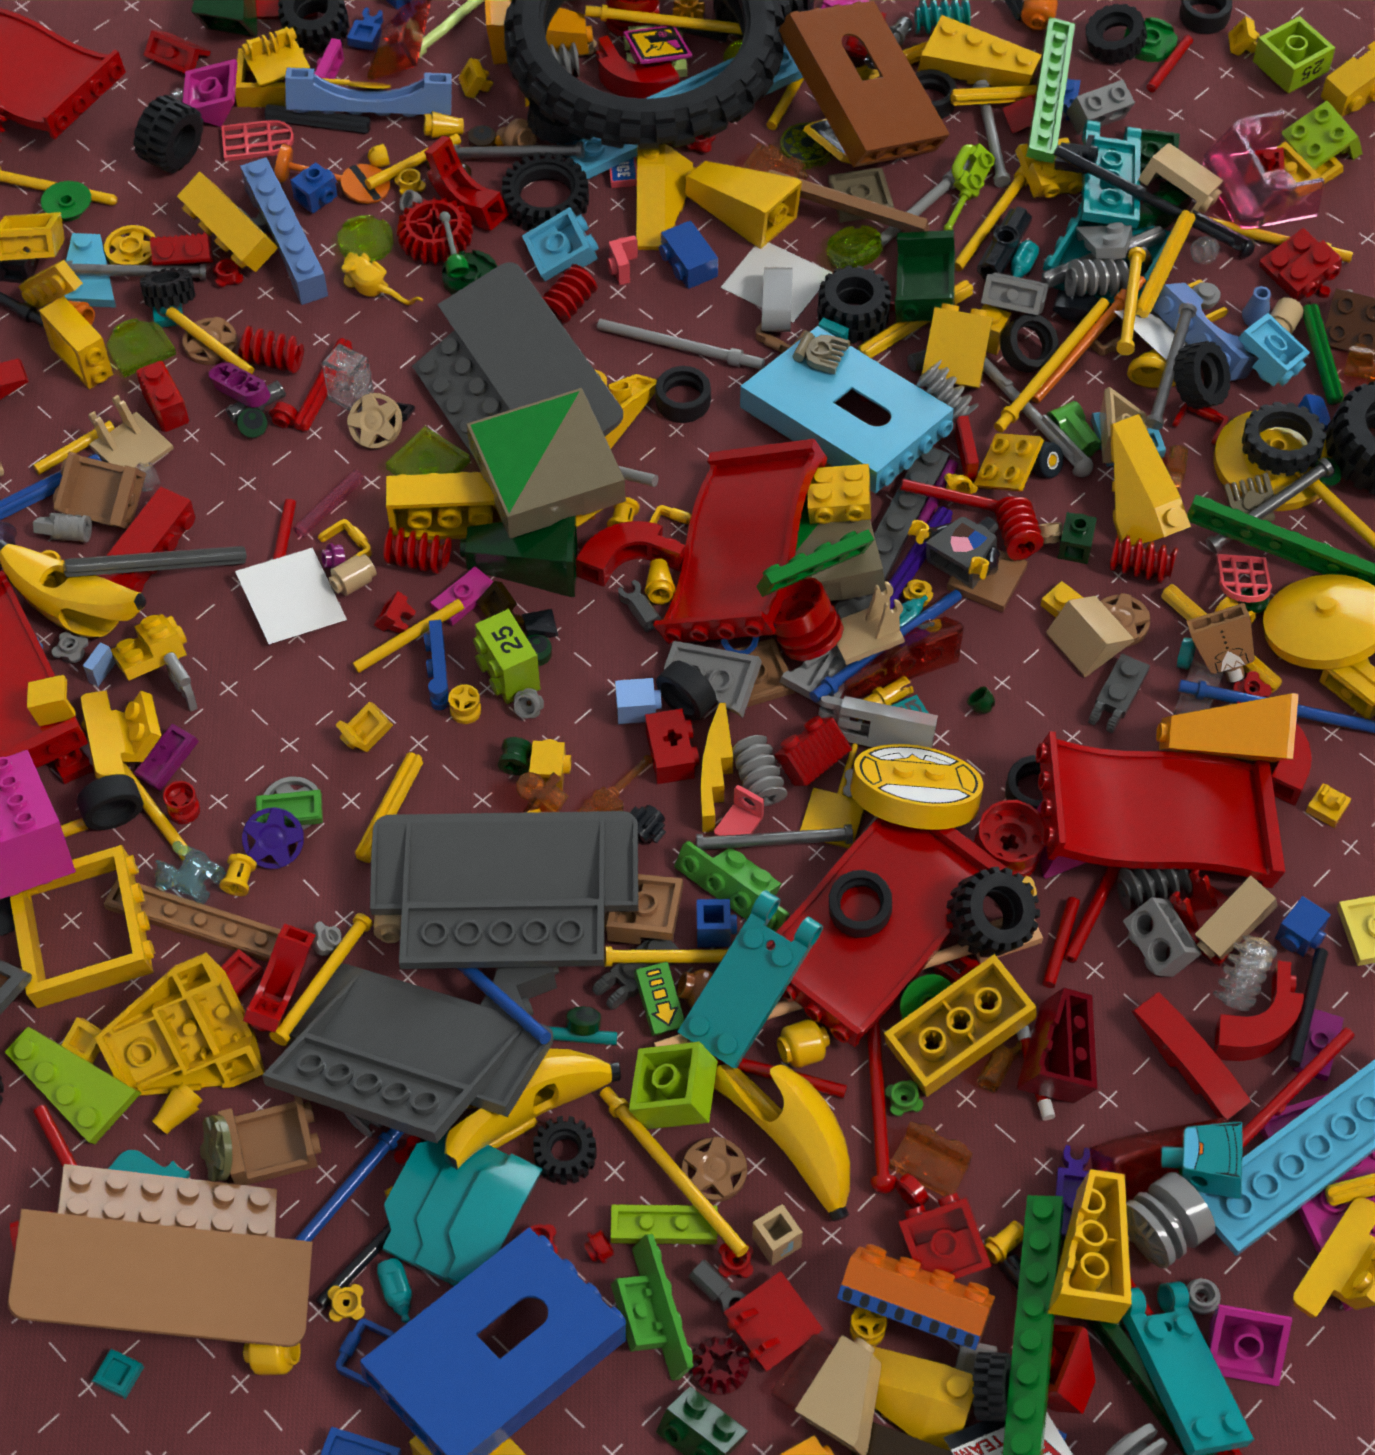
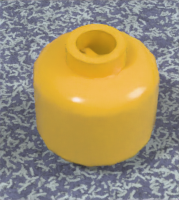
M811 1019L785 1026L781 1030L780 1037L777 1038V1048L781 1059L785 1064L790 1063L794 1068H801L822 1061L826 1055V1047L830 1045L826 1029L823 1026L819 1027Z
M245 1343L243 1348L245 1362L249 1363L250 1368L255 1374L261 1376L287 1374L298 1363L301 1352L300 1343L292 1347Z

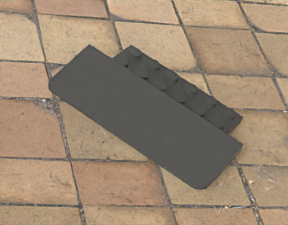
M513 262L503 263L437 304L454 328V331L412 365V367L472 456L473 453L468 440L467 423L579 388L583 389L604 436L608 435L621 423L623 419L622 407L518 264Z
M626 811L398 814L382 816L373 826L370 891L371 915H401L400 969L604 966L605 912L639 911L637 820L631 813Z
M340 964L290 1033V1041L287 1043L290 1046L262 1076L266 1086L438 1143L469 1105L508 1117L552 1046L554 1037L551 1028L541 1024L551 1033L550 1041L546 1044H541L505 1012L349 964Z

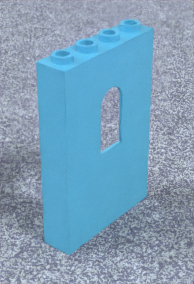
M819 326L810 331L815 337L820 335L834 336ZM800 339L740 386V408L792 441L815 439L827 456V463L831 466L869 464L870 490L875 494L885 485H890L895 477L904 469H909L914 461L923 453H928L933 445L942 437L946 438L951 433L954 425L952 422L954 409L852 346H849L843 352L844 356L840 357V362H837L839 366L836 373L831 374L810 367L805 358L802 362H797L793 359V354L801 341ZM852 389L888 411L891 415V420L883 426H871L834 403Z

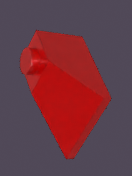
M1054 1324L1047 1408L1055 1412L1084 1414L1096 1382L1088 1331L1083 1326Z

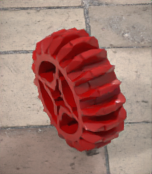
M434 196L432 200L427 201L423 198L421 203L412 202L411 208H404L403 215L399 216L396 230L399 245L403 248L406 256L411 255L414 261L421 259L424 265L429 261H433L435 266L438 261H447L449 256H451L444 223L439 219V215L444 211L448 212L451 216L449 224L457 254L460 251H465L466 253L467 247L471 246L473 225L469 213H466L464 206H458L456 200L448 203L446 197L442 200H437Z

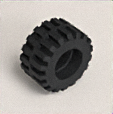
M279 0L278 15L282 28L288 27V29L293 28L297 37L295 40L299 48H304L307 54H312V50H316L317 54L323 53L322 50L327 49L331 38L339 39L341 42V37L346 38L347 28H349V17L344 0ZM311 13H324L319 19L303 20L304 17Z
M169 95L158 96L144 109L137 122L133 140L134 151L140 159L168 173H176L178 170H182L191 161L201 142L203 118H201L200 111Z
M850 265L845 266L843 270L840 268L835 269L834 273H828L825 276V281H822L820 284L817 311L818 322L820 323L824 317L849 328L848 340L851 343H857L858 340L866 342L869 340V337H874L879 331L882 332L886 328V323H888L891 300L888 282L884 281V277L881 274L876 275L875 270L870 268L865 270L863 266L857 265V268H852ZM848 303H856L860 305H849Z
M991 867L963 879L958 883V887L953 888L950 893L953 898L947 901L946 908L951 910V913L946 915L947 922H952L953 928L949 929L952 936L957 934L960 938L957 943L961 947L968 945L969 953L974 955L980 952V957H990L994 954L999 956L1023 946V943L1028 942L1033 937L1031 932L1036 931L1039 923L1034 921L1040 917V909L1035 908V904L1039 903L1037 895L1032 896L1030 891L1034 888L1031 884H1024L1022 882L1024 877L1021 874L1012 875V869L1009 868L1000 870L999 867ZM985 896L994 899L1001 908L1003 923L1000 929L991 925L985 917L983 911Z

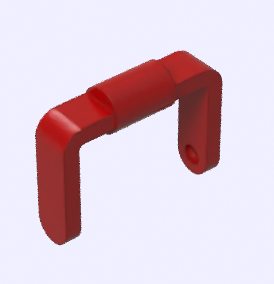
M1184 403L1172 426L1177 428L1186 412L1190 410L1203 418L1221 424L1211 441L1212 444L1216 445L1220 432L1228 424V417L1210 407L1192 409V407H1188Z

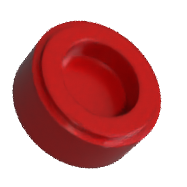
M905 1173L896 1181V1189L899 1195L912 1208L929 1201L926 1190L912 1175Z

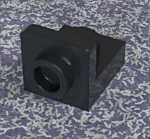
M1089 134L1085 145L1061 142V146L1096 163L1099 147L1094 146L1095 135ZM1058 157L1055 158V170L1088 174Z

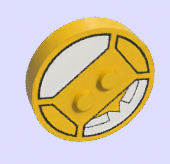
M910 744L881 745L863 751L854 762L850 792L854 800L869 813L898 825L930 830L955 828L972 821L978 814L983 791V780L980 774L965 761L937 749Z

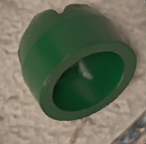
M983 686L972 692L967 700V704L976 713L984 715L990 713L992 707L995 706V698L989 689Z

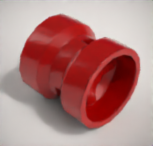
M175 781L165 788L163 800L170 819L181 825L193 822L200 813V804L194 787L186 781Z

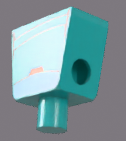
M1242 1122L1187 1127L1184 1129L1183 1147L1162 1146V1168L1183 1169V1177L1198 1192L1241 1199Z

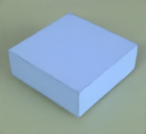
M103 643L98 644L83 664L90 684L99 687L115 665L110 647Z

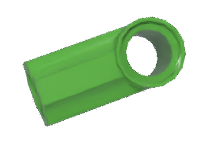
M1072 401L1047 412V415L1087 457L1093 456L1100 448L1101 441L1086 423L1085 413L1078 402Z

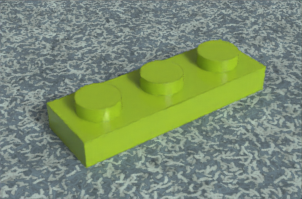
M612 1205L611 1243L637 1244L645 1234H653L656 1244H717V1232L694 1205Z

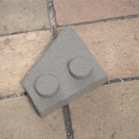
M1111 223L1107 226L1077 227V239L1079 241L1084 240L1085 248L1088 251H1092V255L1096 259L1126 258L1132 239V225L1124 226L1123 223Z
M836 645L826 654L804 661L802 666L791 672L789 670L786 671L779 682L812 700L809 693L821 685V680L827 676H834L848 665H846ZM850 680L838 688V692L831 697L840 698Z

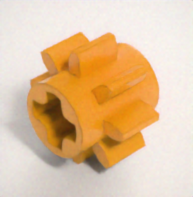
M674 0L672 15L704 19V2H699V0Z

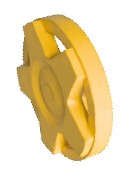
M127 225L120 227L107 237L104 243L105 255L110 264L147 265L152 261L150 241H144V235L150 239L152 236L155 238L156 236L151 230L143 226ZM130 233L129 236L121 237L124 234ZM110 246L115 249L112 254H110Z

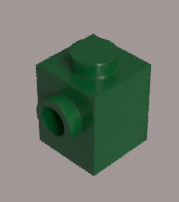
M1067 512L1057 559L1088 564L1096 517Z

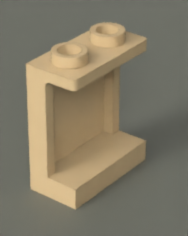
M1170 143L1151 158L1138 178L1139 181L1147 186L1161 175L1194 198L1196 204L1193 209L1203 213L1221 195L1222 191L1218 188L1224 181Z

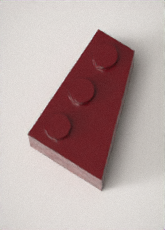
M1064 987L1041 1003L1016 1089L1073 1104L1098 1089L1092 995Z

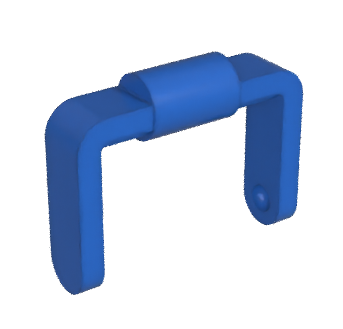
M361 1319L356 1324L353 1332L347 1334L338 1351L340 1355L335 1365L339 1374L363 1386L370 1387L362 1375L344 1366L355 1352L365 1328L387 1339L394 1332L368 1319Z

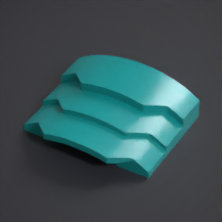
M449 1128L438 1143L431 1141L417 1143L384 1203L391 1231L382 1250L455 1286L500 1251L523 1205H526L541 1175L542 1168L512 1153L508 1155L487 1145L468 1158L456 1170L450 1167L444 1159L446 1136L452 1129Z

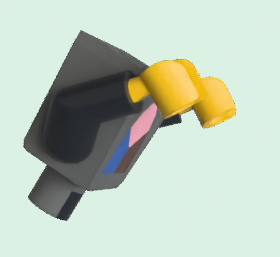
M960 517L953 523L950 522L937 527H929L920 520L912 522L907 534L909 536H916L915 540L918 544L926 542L927 562L948 575L954 576L971 589L977 585L980 579L985 580L986 576L994 575L998 571L1000 552L997 549V537L994 535L998 530V525L992 518L984 517L976 524L966 517Z

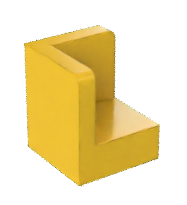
M64 675L28 682L27 709L39 726L62 722L75 717L76 712L67 699V679Z

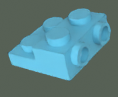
M570 207L522 235L544 281L571 267V264L585 267L598 259L595 251L599 249V246L591 234L587 236L585 233L589 229L587 222L581 214L576 216Z
M1269 313L1247 328L1238 337V340L1243 343L1244 348L1259 358L1252 367L1258 372L1262 380L1270 383L1273 387L1277 383L1283 387L1292 377H1295L1306 366L1303 360L1310 354Z

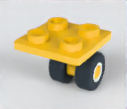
M997 433L992 440L974 484L978 488L1021 492L1032 469L1041 478H1054L1059 474L1063 465L1062 450L1056 443L1044 442L1040 436Z

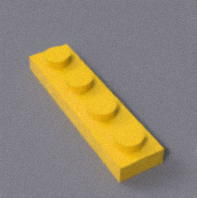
M62 260L28 278L18 287L22 291L21 294L24 300L38 309L76 290L83 283L69 265Z

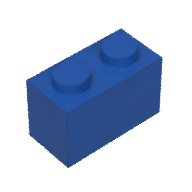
M691 220L661 232L660 255L664 261H668L671 264L675 277L678 280H682L688 289L718 277V257Z

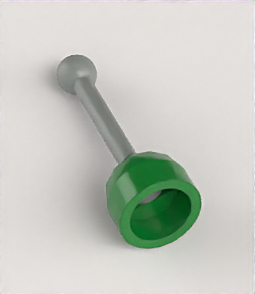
M444 211L439 215V219L444 223L451 256L446 261L447 276L450 278H460L467 275L470 269L466 258L456 252L449 224L451 216L448 212Z

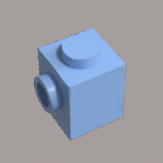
M653 678L615 681L618 724L645 722V714L656 713V709H662L660 690H654Z

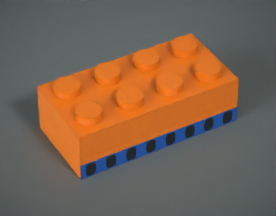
M866 1244L865 1248L859 1246L852 1254L837 1299L970 1349H977L995 1296L988 1294L989 1289L974 1282H969L968 1286L955 1282V1276L938 1269H935L934 1273L920 1269L921 1264L907 1257H900V1260L886 1256V1250L871 1244Z

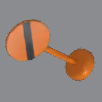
M287 144L281 145L275 164L274 173L279 183H284L288 179L290 170L301 172L308 168L304 165L292 163L293 149ZM358 164L346 169L342 175L333 173L336 181L341 182L340 186L343 193L358 203L371 204L379 202L390 191V180L371 190L367 188L365 180L382 171L373 165Z

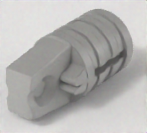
M50 513V517H38L33 521V532L50 535L52 540H72L87 543L91 537L92 521L88 515Z

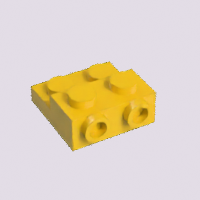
M1068 138L1058 139L1059 145H1061V142L1070 143ZM1028 143L1018 145L1015 152L1034 198L1043 196L1051 198L1062 193L1070 192V194H1076L1082 191V173L1055 170V160L1053 163L1026 157Z
M869 464L817 468L807 492L810 524L871 519Z
M163 614L150 615L144 618L140 624L134 626L138 635L137 638L124 639L116 645L117 647L111 649L114 661L128 681L166 665L163 658L170 652L175 653L178 659L186 656L183 644L187 643V639L180 625L177 626L172 615L167 618Z

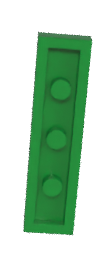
M869 529L858 534L856 531L849 532L835 544L826 542L817 547L814 553L807 556L805 553H800L790 559L788 564L781 567L779 564L770 566L763 571V577L756 587L761 596L764 597L865 553L875 539Z

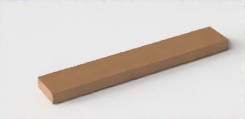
M774 170L768 171V173L793 177ZM799 179L802 181L800 198L907 232L929 231L930 229L926 218Z
M117 877L104 902V906L107 910L125 915ZM140 884L145 899L144 902L140 903L141 911H145L149 924L235 952L240 949L247 956L269 962L281 929Z

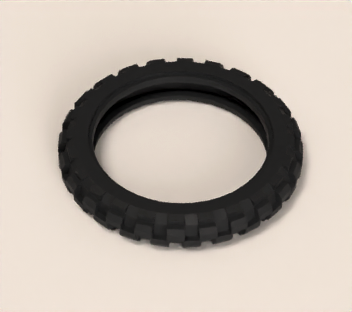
M511 0V4L506 10L504 22V44L507 63L512 77L518 81L519 89L531 104L536 103L539 106V112L556 125L566 124L570 133L586 140L596 137L601 139L602 145L623 148L624 144L638 145V150H658L659 144L671 143L672 147L675 148L694 143L697 136L702 135L704 138H710L726 130L728 122L740 121L754 109L757 100L761 101L773 85V79L779 72L783 59L784 42L778 30L784 23L781 6L776 0H721L737 19L743 35L741 47L732 62L709 82L685 93L662 98H628L600 91L581 82L571 75L554 57L546 41V33L554 14L566 0Z

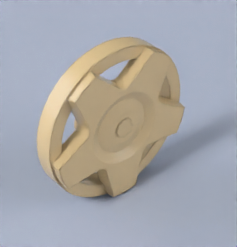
M370 393L363 395L354 403L347 418V425L357 443L370 449H381L393 443L398 437L402 428V413L397 403L390 397L380 393ZM376 399H383L387 403L379 406ZM362 406V411L357 413L359 408ZM394 415L396 418L395 427L390 424V419ZM356 428L361 429L360 436L358 435ZM378 436L386 439L380 443L373 444Z

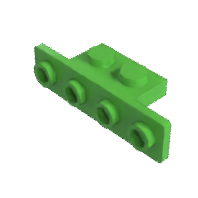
M687 841L683 844L674 865L678 871L717 899H730V908L746 920L751 914L755 901L764 890L776 895L781 886V883L774 879L769 872L760 869L746 859L741 852L735 851L732 848L712 858L696 845ZM779 906L767 927L776 932L789 918V912Z
M645 1234L632 1249L640 1276L617 1278L611 1284L617 1308L626 1320V1338L630 1352L662 1348L671 1380H680L693 1367V1355L684 1336L682 1318L676 1310L672 1297L671 1283L667 1279L663 1268L660 1248L656 1245L653 1234Z

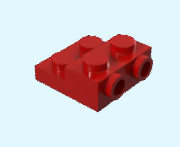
M1304 227L1259 260V267L1291 298L1298 302L1304 297H1311L1318 290L1319 286L1327 280L1332 281L1341 272L1342 257L1324 240L1318 242Z
M956 1192L937 1199L938 1207L926 1211L923 1204L904 1211L906 1218L900 1220L899 1224L911 1257L921 1264L920 1269L934 1273L935 1269L942 1270L954 1275L955 1279L992 1266L967 1196L959 1199Z

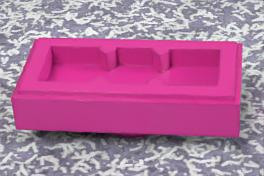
M331 38L323 57H320L317 61L315 75L320 78H336L344 61L341 40Z
M475 566L431 601V609L436 612L459 599L465 609L446 620L453 626L478 606L477 600L494 581Z

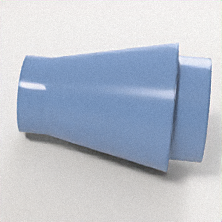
M1263 286L1256 287L1251 298L1243 308L1242 317L1247 326L1250 327L1267 313L1271 314V292L1268 288Z

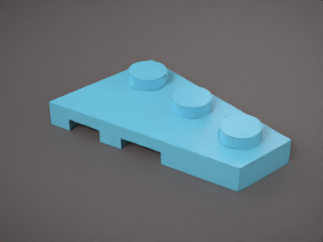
M72 233L66 261H73V264H107L101 235ZM77 275L83 284L76 290L64 295L68 301L87 302L90 307L116 308L109 276Z

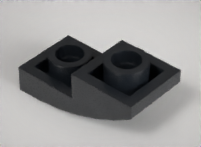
M1058 291L1052 310L1061 318L1069 319L1077 324L1082 316L1085 317L1100 298L1088 294L1079 296L1077 292L1073 296H1068L1065 291ZM1114 320L1107 326V328H1106L1107 330H1108V328L1111 326V324L1114 322Z

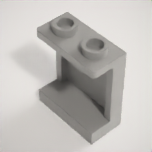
M996 272L987 274L981 303L1039 315L1043 312L1049 285Z

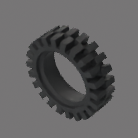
M545 152V159H540L539 153L533 154V161H530L528 156L522 158V165L518 161L512 164L513 169L508 168L506 177L503 176L501 185L502 197L509 213L507 217L509 220L513 218V224L517 227L522 223V230L528 232L531 226L534 229L569 207L576 216L586 214L587 206H589L588 179L585 171H581V166L578 163L573 165V159L569 157L563 162V155L557 154L556 158L552 159L551 153ZM543 179L560 181L571 191L569 197L563 203L545 208L529 205L521 198L520 194L527 184Z

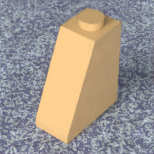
M1250 875L1195 933L1197 939L1200 940L1196 946L1210 959L1216 955L1220 960H1223L1278 907L1276 898Z
M842 1335L795 1408V1411L807 1423L858 1455H866L869 1447L882 1364L873 1355L875 1348L859 1337L853 1342Z

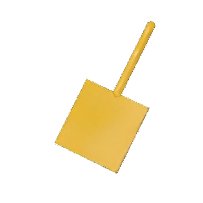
M854 743L851 746L852 751L849 753L837 793L813 787L800 831L844 828V825L851 824L854 843L864 809L853 797L849 798L843 795V788L847 784V780L844 777L845 772L852 768L858 748L857 744ZM845 841L825 842L848 849L852 845L845 844Z

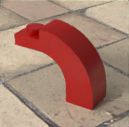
M608 35L598 38V50L595 51L599 68V80L612 93L622 97L645 99L679 83V75L670 61L645 65L634 64L626 61L619 55Z
M441 136L424 151L431 167L426 174L433 187L442 199L446 197L448 203L456 200L458 206H464L466 213H469L473 225L492 231L509 215L501 193L481 186L465 171L450 137Z
M630 521L615 524L595 534L583 546L576 558L577 577L605 587L610 576L618 566L634 559L650 561L663 559L667 562L669 568L681 571L685 545L673 538L663 537V526L656 523Z
M1297 723L1293 759L1275 762L1276 768L1272 774L1274 796L1296 806L1302 794L1312 762L1309 742Z
M284 923L277 936L258 989L243 1018L244 1022L251 1024L253 1028L259 1031L276 1032L285 1017L316 937L315 934Z
M1277 961L1271 977V1003L1266 1011L1250 1017L1220 1014L1215 1027L1214 1052L1220 1060L1247 1061L1257 1059L1277 1049L1288 1038L1299 1016L1304 999V994L1295 993L1296 975H1291V962Z

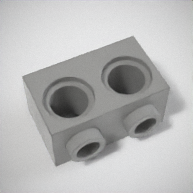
M1120 80L1076 96L1066 113L1077 134L1080 135L1083 133L1086 120L1100 122V127L1121 120L1131 110L1135 101L1124 80Z
M1151 897L1123 920L1129 930V939L1140 948L1145 957L1144 963L1146 967L1155 975L1173 977L1202 954L1168 899ZM1151 920H1153L1152 931L1149 928ZM1169 947V948H1170V956H1169V958L1167 959V957H1166V950H1167V948Z

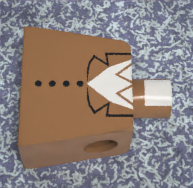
M1245 603L1186 621L1191 637L1210 672L1216 674L1224 671L1228 682L1242 680L1245 677L1242 665L1252 663L1255 660L1251 619Z

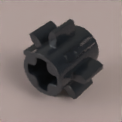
M651 805L642 806L640 809L635 806L630 812L638 823V843L646 845L647 842L650 844L653 841L657 844L666 833L663 829L665 826L663 824L665 821L664 815Z

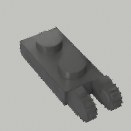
M1121 653L1096 699L1088 723L1095 725L1099 721L1103 710L1113 715L1107 722L1106 731L1113 733L1121 718L1124 719L1149 672L1150 665Z
M648 938L635 950L680 949L671 940ZM618 963L610 972L603 975L594 984L592 991L597 996H600L618 983L621 987L606 1001L607 1006L614 1010L627 999L633 998L639 993L634 971L660 963Z

